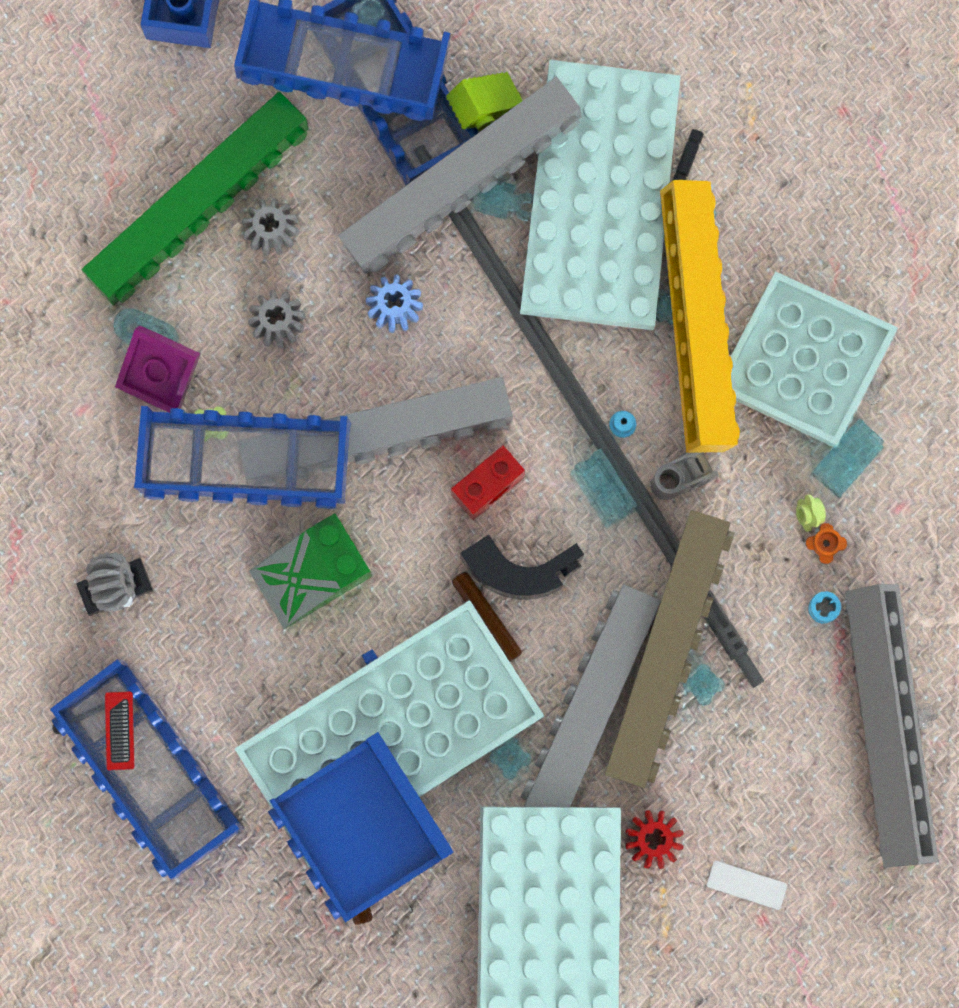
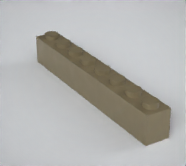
M690 510L605 772L606 776L642 788H646L647 782H655L660 763L654 762L658 748L662 750L666 748L671 730L665 729L669 715L676 717L682 698L676 696V692L680 682L687 683L692 664L686 661L690 649L697 651L703 631L698 630L697 627L701 616L708 618L714 598L709 597L708 593L712 583L719 584L724 565L718 562L722 550L729 552L735 532L729 531L731 524L729 521Z

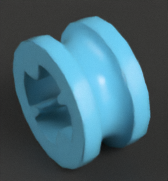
M828 591L820 592L810 600L808 611L815 622L827 624L839 616L841 602L834 593ZM823 599L830 601L828 605H833V611L828 612L826 617L819 614L821 610H816V604H820Z

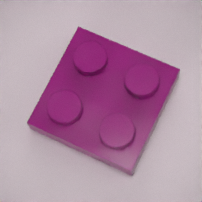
M139 325L134 330L115 388L167 412H170L171 408L181 409L201 353Z

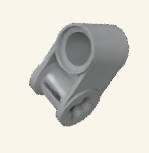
M704 452L684 453L677 459L658 468L651 480V489L656 497L662 500H669L713 481L719 474L717 471L712 470ZM670 475L673 477L676 487L674 489L664 488L660 484V476Z

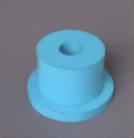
M618 411L610 419V430L617 437H629L636 429V419L630 412Z

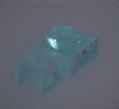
M498 180V183L488 192L481 193L480 191L478 193L474 211L505 220L507 219L508 212L511 211L520 220L530 221L531 213L523 211L521 205L523 203L533 204L534 195L531 193H522L519 196L514 195L516 185Z

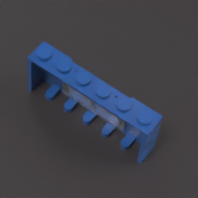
M250 0L234 68L236 78L250 85L265 84L273 86L282 92L298 90L306 92L308 96L315 99L330 97L339 99L342 104L356 107L362 104L371 106L380 113L390 114L394 112L403 114L412 120L423 121L426 119L433 121L450 45V33L444 32L442 41L425 38L424 30L419 27H411L409 34L391 30V23L387 20H378L377 27L358 23V15L351 12L345 13L344 20L326 16L325 8L318 5H313L310 13L293 9L291 0H279L278 6L260 2V0Z

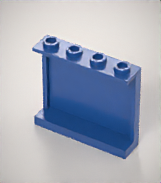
M379 732L370 736L365 742L277 798L270 800L274 808L268 811L269 815L278 829L283 826L287 828L292 838L286 842L297 859L305 857L311 867L306 871L307 876L316 890L323 886L330 899L324 902L335 920L342 917L345 923L454 853Z

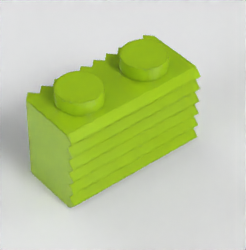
M508 72L492 74L490 76H479L477 78L473 77L467 80L463 79L446 95L449 106H452V111L455 112V117L458 118V123H461V129L464 130L476 127L478 131H482L523 101Z

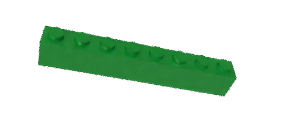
M278 91L81 270L86 278L113 306L119 301L121 303L127 301L134 294L135 286L143 279H151L159 271V265L167 257L173 258L178 255L184 248V242L193 234L196 236L202 233L208 227L209 219L217 212H225L233 204V198L241 190L247 191L253 187L259 179L258 175L266 168L271 169L275 167L283 158L282 153L291 145L296 147L306 138L307 131L309 130L307 118Z

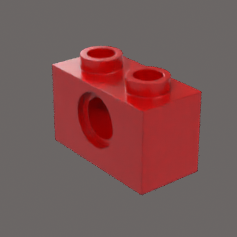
M502 445L451 488V496L474 521L525 478V469Z

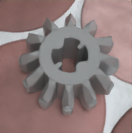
M274 198L271 201V205L266 206L265 201L260 199V209L257 210L254 207H249L248 213L252 218H244L242 220L243 226L247 228L243 232L245 240H252L250 244L252 250L255 251L262 247L263 255L268 256L271 248H275L276 253L281 255L283 253L281 245L284 244L291 248L294 243L290 237L299 235V229L293 226L298 222V217L296 214H290L291 207L289 204L279 208L278 199ZM274 222L277 229L272 227V232H266L265 225L269 227L268 223Z
M271 290L270 300H266L262 295L257 297L261 307L256 305L250 306L249 310L254 317L248 319V324L250 327L255 328L253 331L255 339L264 336L263 343L265 346L269 347L273 340L276 339L278 348H283V338L287 337L291 343H294L296 337L292 331L298 333L304 331V326L299 322L304 320L306 316L304 311L298 310L301 306L298 299L290 301L289 292L285 291L281 298L278 299L276 291ZM278 314H282L283 321L277 320L275 325L272 324L270 317L276 318Z
M108 552L91 558L86 568L88 573L86 580L88 581V590L91 592L92 601L96 603L97 608L100 611L113 610L114 612L131 606L136 596L134 591L136 585L133 580L134 574L131 572L130 563L126 561L125 556L117 552L110 554Z

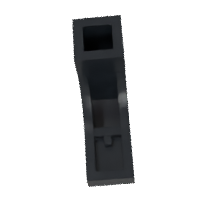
M487 535L460 553L461 560L480 584L498 595L518 600L538 599L561 590L563 584L558 575L562 573L564 577H567L581 567L579 561L584 557V553L576 543L545 564L536 567H523L506 559L490 535Z

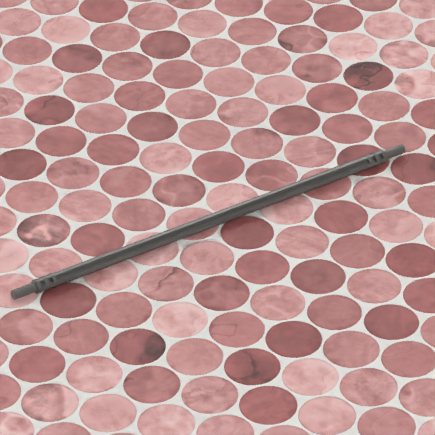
M420 145L413 150V154L420 165L432 159L424 145ZM466 207L458 213L452 211L448 214L668 562L673 566L680 544L679 539L537 316L520 314L522 293L468 208ZM709 590L708 596L714 599L708 618H704L731 661L735 659L752 688L764 682V679L748 656L747 651L749 649L712 591Z

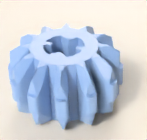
M397 274L394 275L393 283L391 284L388 283L386 277H382L380 279L382 288L372 285L370 291L374 296L366 298V305L373 307L368 311V316L370 319L378 318L376 327L379 329L384 327L386 323H389L390 333L395 332L396 324H400L403 331L408 330L406 320L417 323L419 316L414 311L423 310V303L417 301L421 297L420 289L411 290L413 281L410 279L401 285L400 276ZM397 299H400V308L398 306L389 308V300L395 302Z

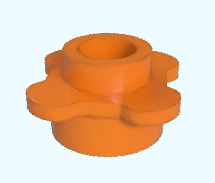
M824 523L819 527V532L815 536L807 538L806 547L817 553L821 563L829 564L833 561V556L838 551L846 549L847 541L833 529L831 524ZM825 540L829 542L828 547L823 545Z

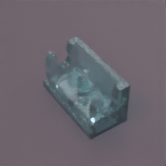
M859 418L841 438L838 446L832 448L812 471L811 475L835 496L840 498L884 448L882 446L884 441Z
M602 449L594 452L588 460L580 461L574 466V470L571 471L572 476L606 529L636 511V502Z

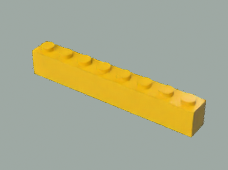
M673 180L660 190L686 453L725 452L738 445L740 429L735 420L734 406L736 404V393L732 389L731 382L733 362L728 353L729 327L725 323L724 315L726 296L721 286L722 261L718 257L717 248L719 230L715 225L714 219L716 201L711 191V181Z

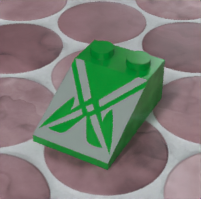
M336 513L305 530L249 571L284 630L372 577L370 569Z

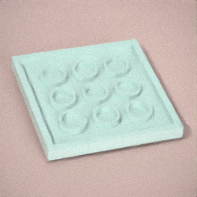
M775 271L730 356L733 362L731 382L732 389L736 393V401L837 449L890 347L898 327Z

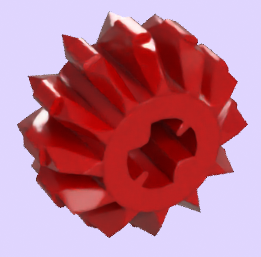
M650 810L644 812L646 824L640 818L634 817L632 822L639 830L626 829L625 831L626 835L636 837V841L626 843L625 848L632 849L637 847L639 850L631 859L636 862L645 855L643 867L646 869L651 867L654 857L658 869H663L665 864L663 855L670 862L674 863L677 858L669 850L672 848L681 851L684 847L680 843L673 842V838L684 835L683 830L674 832L670 830L677 823L676 818L673 817L666 824H663L665 812L662 810L658 812L656 822H653ZM654 830H657L661 833L658 837H663V844L656 845L653 850L647 846L650 842H645V836L653 834Z

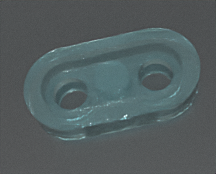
M128 308L119 312L115 317L114 331L118 338L126 344H130L133 333L127 332V326L131 323H136L138 326L141 325L179 343L178 333L172 325L142 311Z

